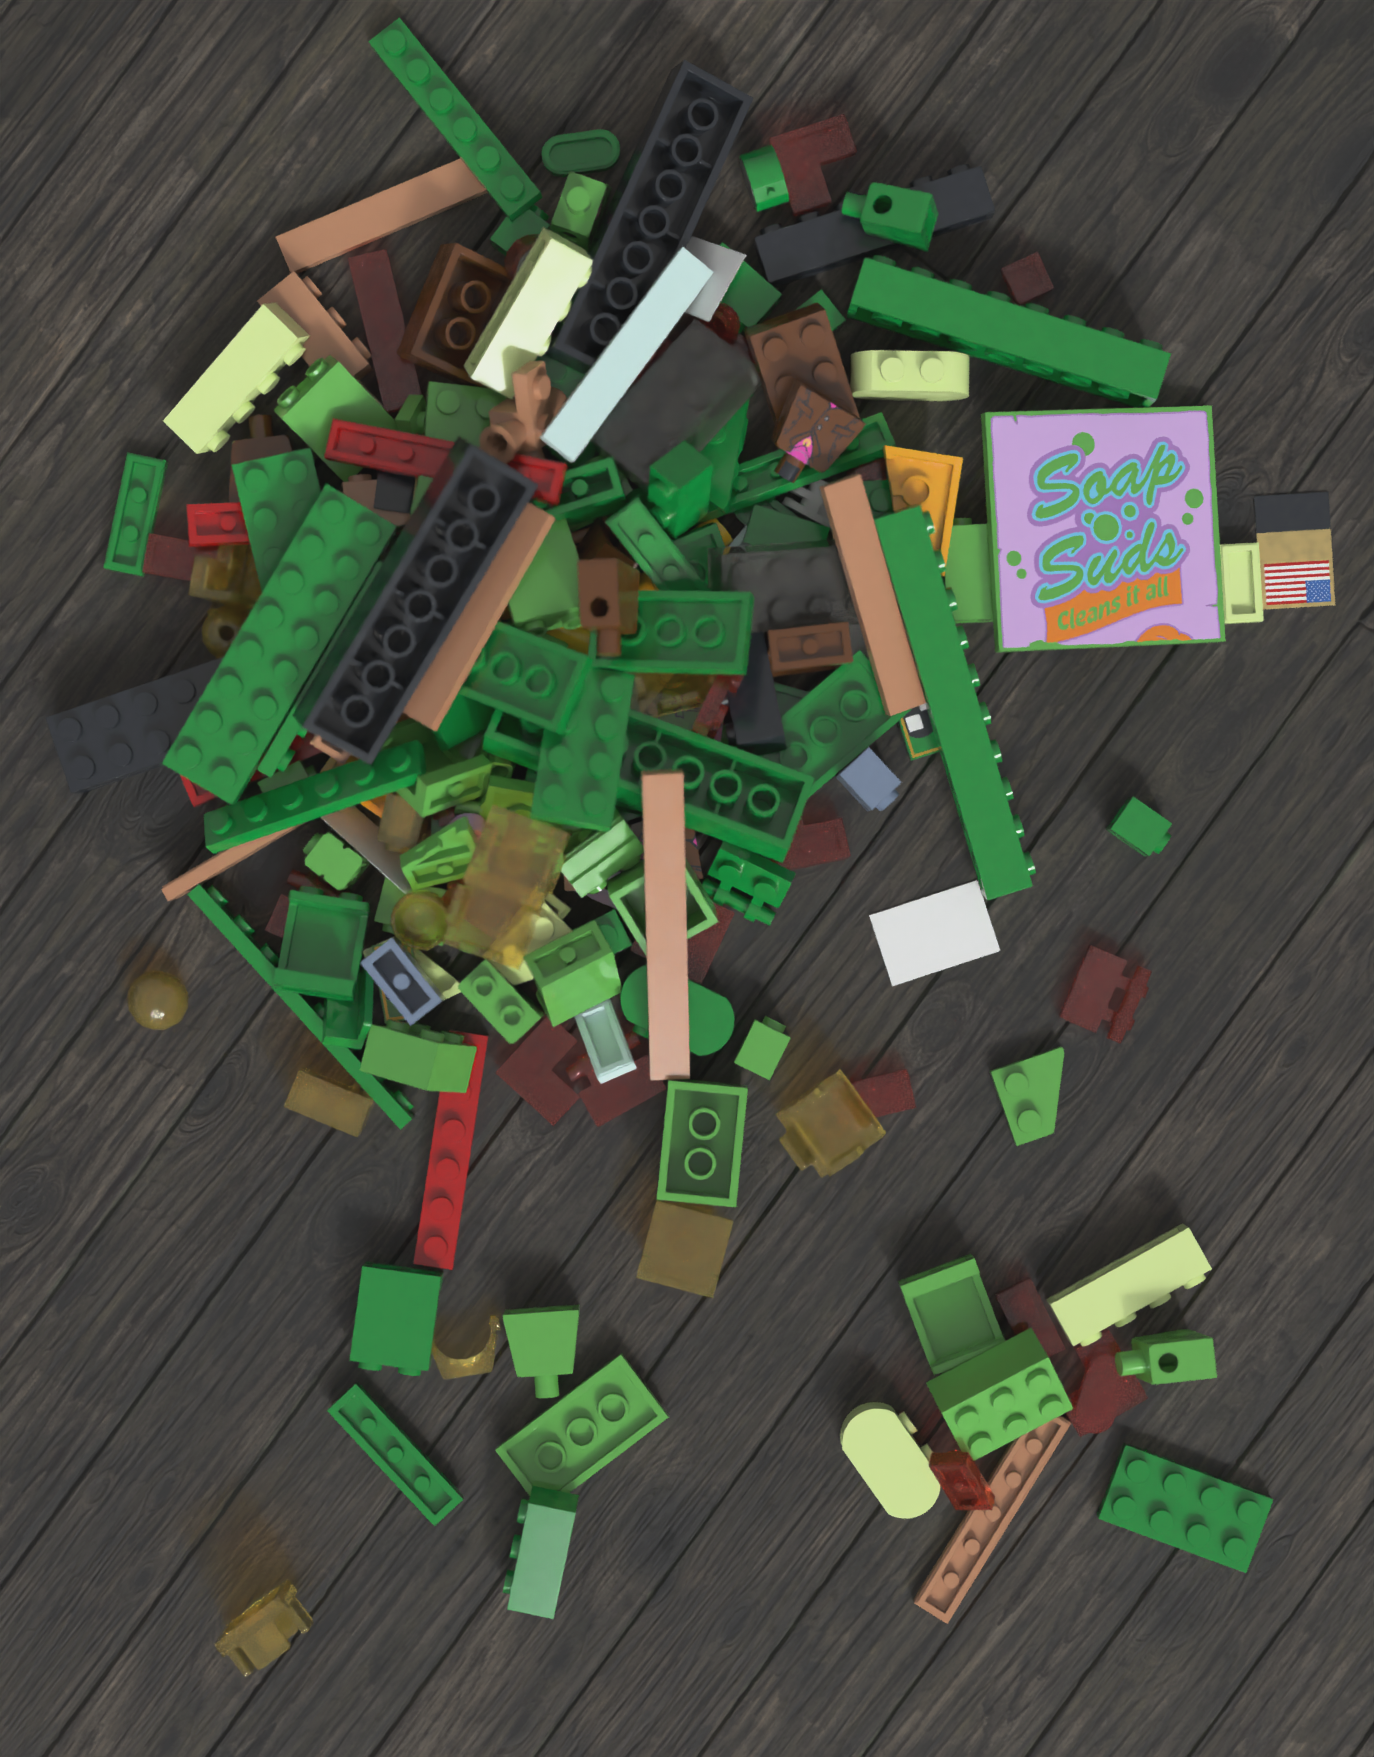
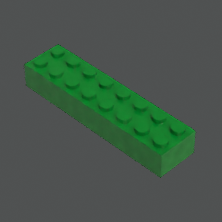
M874 255L873 260L864 258L846 318L948 350L964 353L983 361L1133 408H1148L1157 400L1171 353L1162 351L1163 345L1157 342L1140 339L1139 343L1124 339L1125 334L1113 328L1102 327L1101 331L1086 327L1087 322L1075 316L1064 315L1063 319L1048 315L1049 310L1040 305L1026 303L1025 307L1010 303V297L1002 293L988 291L987 295L972 291V285L960 280L950 279L949 283L933 279L935 274L922 268L912 267L910 272L895 267L896 262L884 256Z
M325 485L162 764L231 805L239 800L374 567L399 529L398 526L333 487Z
M495 708L484 736L483 751L537 771L544 728ZM630 708L616 801L642 810L641 771L682 769L685 827L783 863L815 777Z

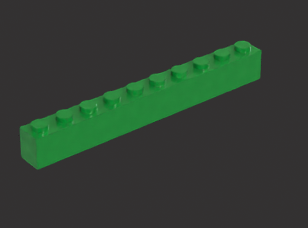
M914 504L873 517L926 700L925 705L981 893L987 900H991L1033 887L1030 875L1036 874L1034 863L1029 851L1023 853L1019 838L1025 836L1019 815L1011 814L1008 803L1009 800L1014 799L1013 792L1007 776L1001 778L997 763L1003 761L997 740L989 739L986 725L991 724L990 714L985 701L978 702L975 687L980 686L979 677L973 663L967 665L963 650L969 648L967 636L962 625L956 627L952 611L958 610L952 588L944 587L941 573L946 572L944 558L940 549L933 550L929 535L935 533L931 515L928 510L922 512L921 506Z

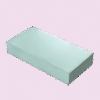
M610 998L574 1016L596 1077L601 1084L637 1069Z

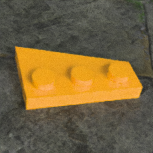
M884 445L883 452L893 511L914 504L920 505L922 512L929 511L935 533L929 535L933 550H941L946 566L963 458ZM945 572L941 573V577H945Z

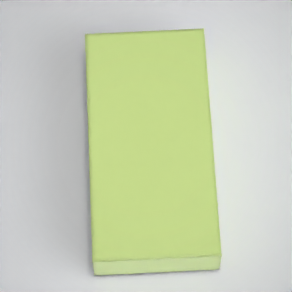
M1259 542L1221 544L1224 623L1264 621Z

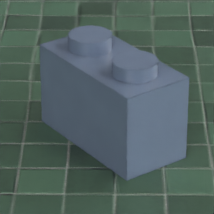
M869 747L836 776L840 783L867 812L875 807L879 811H883L900 795L895 788L902 782Z
M396 936L390 938L360 962L410 1026L446 999Z

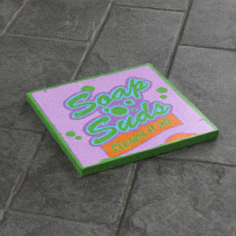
M1212 406L985 412L981 414L995 653L1218 643L1226 641Z

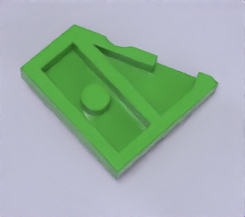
M466 816L459 818L400 855L401 870L412 890L489 872L488 858Z
M1062 1046L990 1071L1016 1146L1054 1133L1064 1060Z

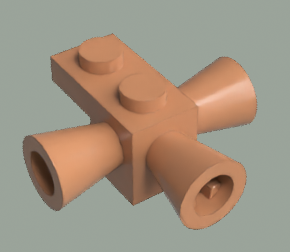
M529 361L512 373L515 398H507L489 411L491 426L482 431L479 439L480 448L505 464L510 462L515 454L545 459L542 447L547 443L539 437L567 400L566 395L561 390L551 387L550 379L546 375L545 361Z

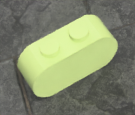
M869 350L851 354L850 389L854 398L865 400L954 401L969 397V355L950 351Z
M881 1402L865 1403L853 1409L845 1418L840 1431L842 1449L889 1515L904 1519L920 1516L928 1511L938 1498L941 1479L935 1466L940 1464V1461L927 1443L922 1447L917 1443L912 1434L918 1430L904 1411L897 1415L892 1406Z

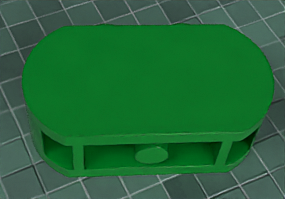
M647 964L635 969L628 976L622 987L620 1001L626 1019L635 1024L632 1031L649 1039ZM688 979L689 1055L691 1052L698 1056L708 1055L722 1048L731 1037L734 1028V1012L727 997Z

